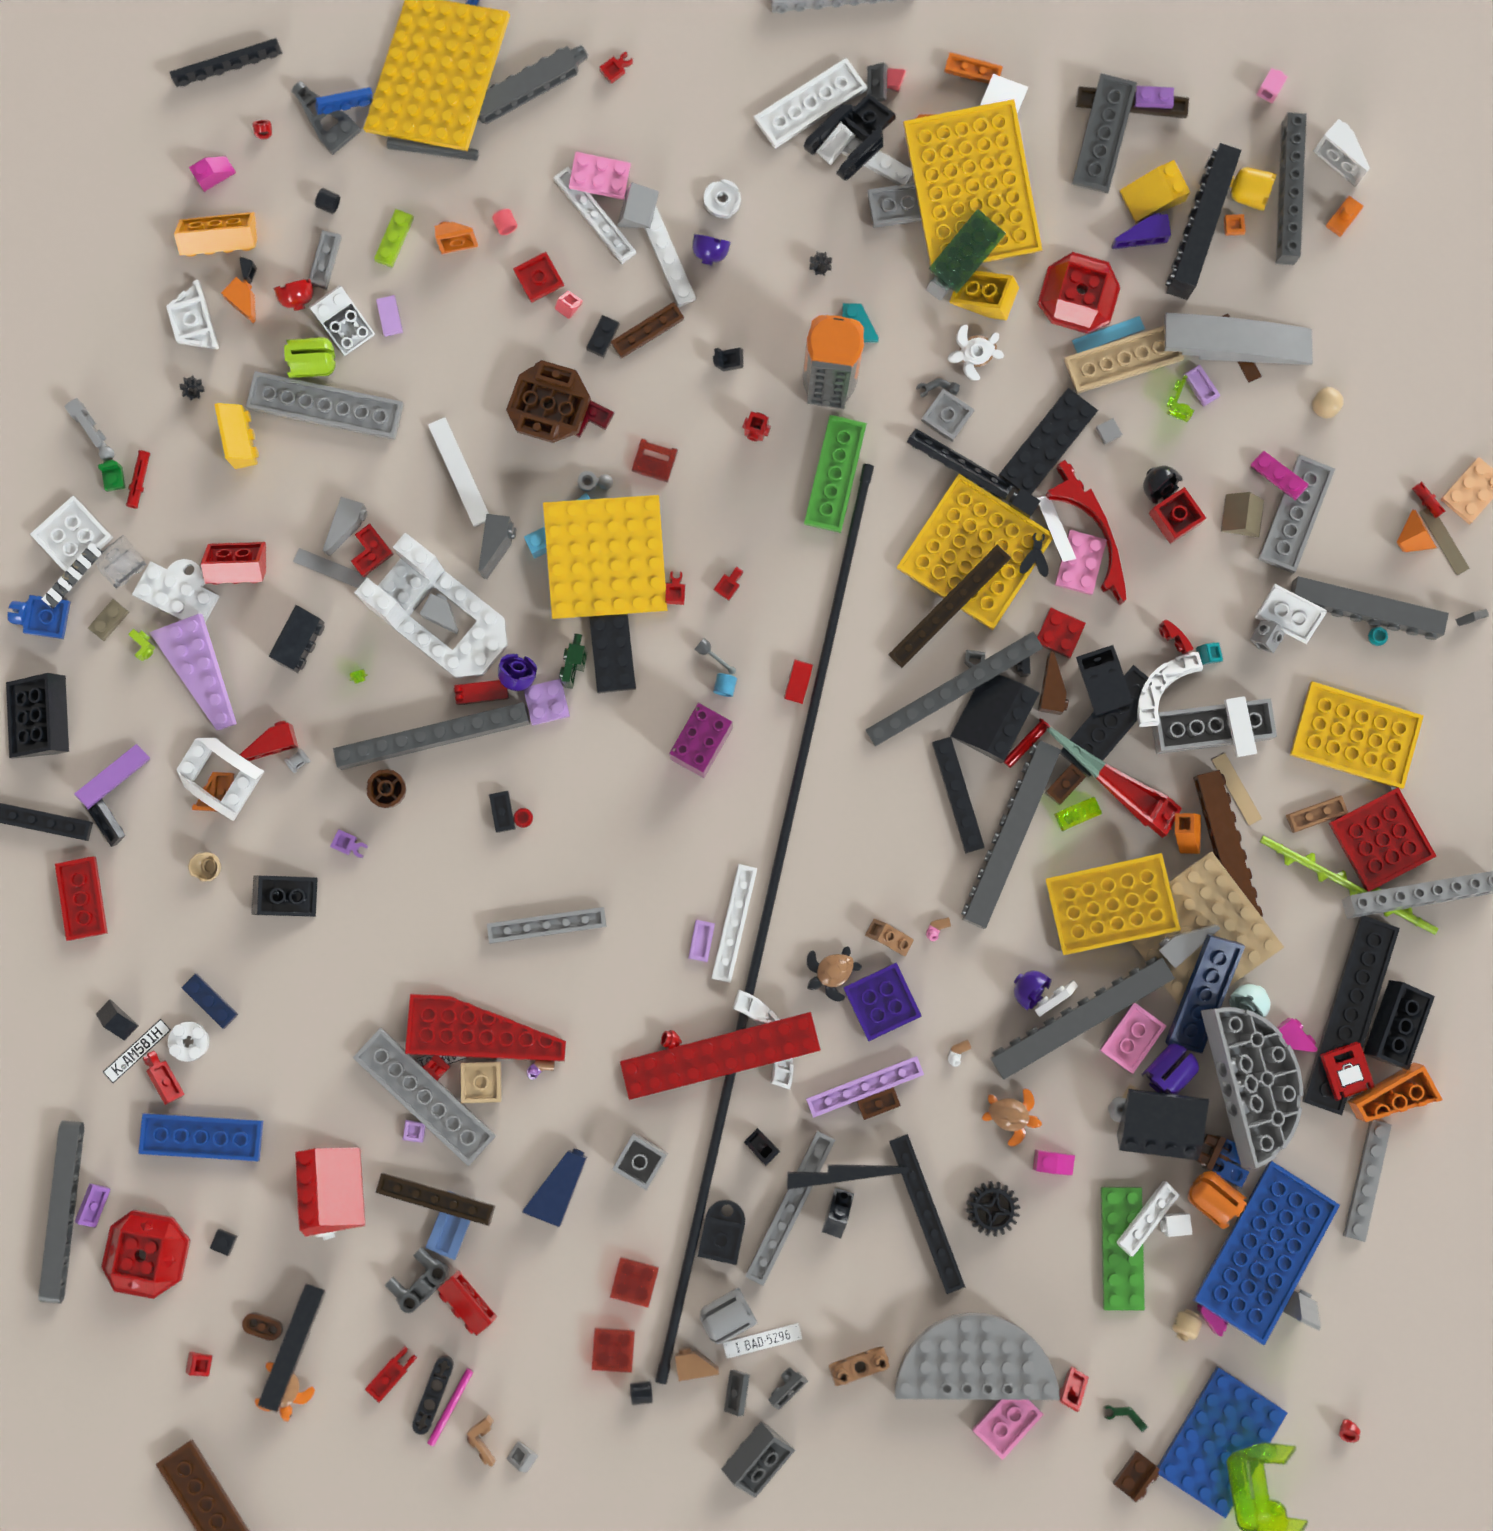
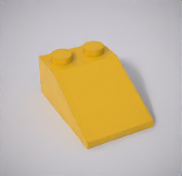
M1175 160L1158 166L1119 191L1135 224L1152 214L1161 213L1186 202L1191 193Z
M962 269L949 302L988 318L1007 320L1019 286L1013 275Z

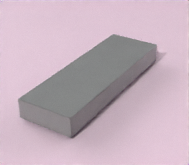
M322 230L309 276L312 286L328 288L342 238L340 234Z

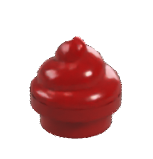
M675 1031L663 1032L661 1046L665 1047V1049H672L682 1044V1040Z

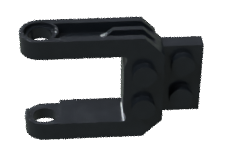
M868 94L856 106H852V104L841 105L806 139L804 149L812 155L816 154L819 147L841 122L862 141L847 156L848 159L840 166L839 170L836 171L840 178L847 181L884 147L883 130L896 119L895 113Z

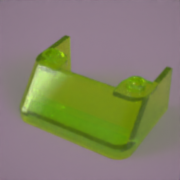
M1264 1442L1232 1452L1227 1458V1469L1236 1523L1242 1531H1304L1308 1525V1520L1288 1517L1287 1510L1281 1502L1269 1500L1264 1463L1286 1465L1296 1451V1446Z

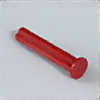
M1042 718L1039 719L1040 722L1006 757L1004 763L1009 768L1050 727Z

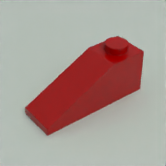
M286 721L275 723V726L268 728L239 755L248 761L297 748L298 743L293 725L289 722L286 723Z

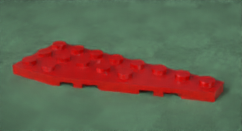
M410 994L405 1054L565 1062V1040L540 1032L451 996Z

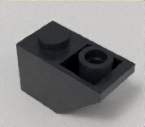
M835 1187L825 1217L823 1233L841 1239L848 1222L854 1197L853 1193Z

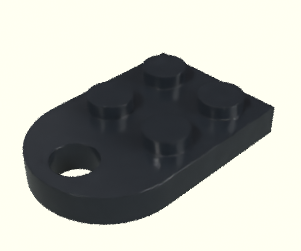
M720 1200L708 1209L697 1257L737 1265L745 1227V1214L737 1203L731 1200ZM725 1205L732 1206V1215H723L722 1207Z

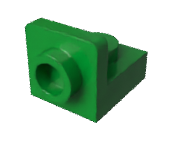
M107 460L103 464H98V469L102 471L105 491L126 488L123 468L117 461Z

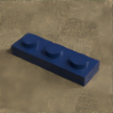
M197 973L181 987L222 1029H225L239 1015Z

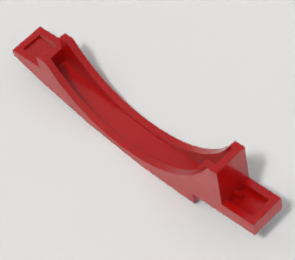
M1064 460L1056 467L1063 483L1050 489L1046 496L1049 500L1061 501L1078 507L1087 513L1099 526L1104 538L1107 539L1109 556L1107 574L1101 590L1104 593L1110 589L1118 604L1121 605L1127 600L1125 581L1118 549L1107 518L1092 489L1084 492V485L1081 480H1077L1075 477L1073 466Z

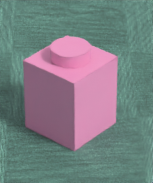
M1271 68L1256 95L1273 103L1288 76L1279 70Z

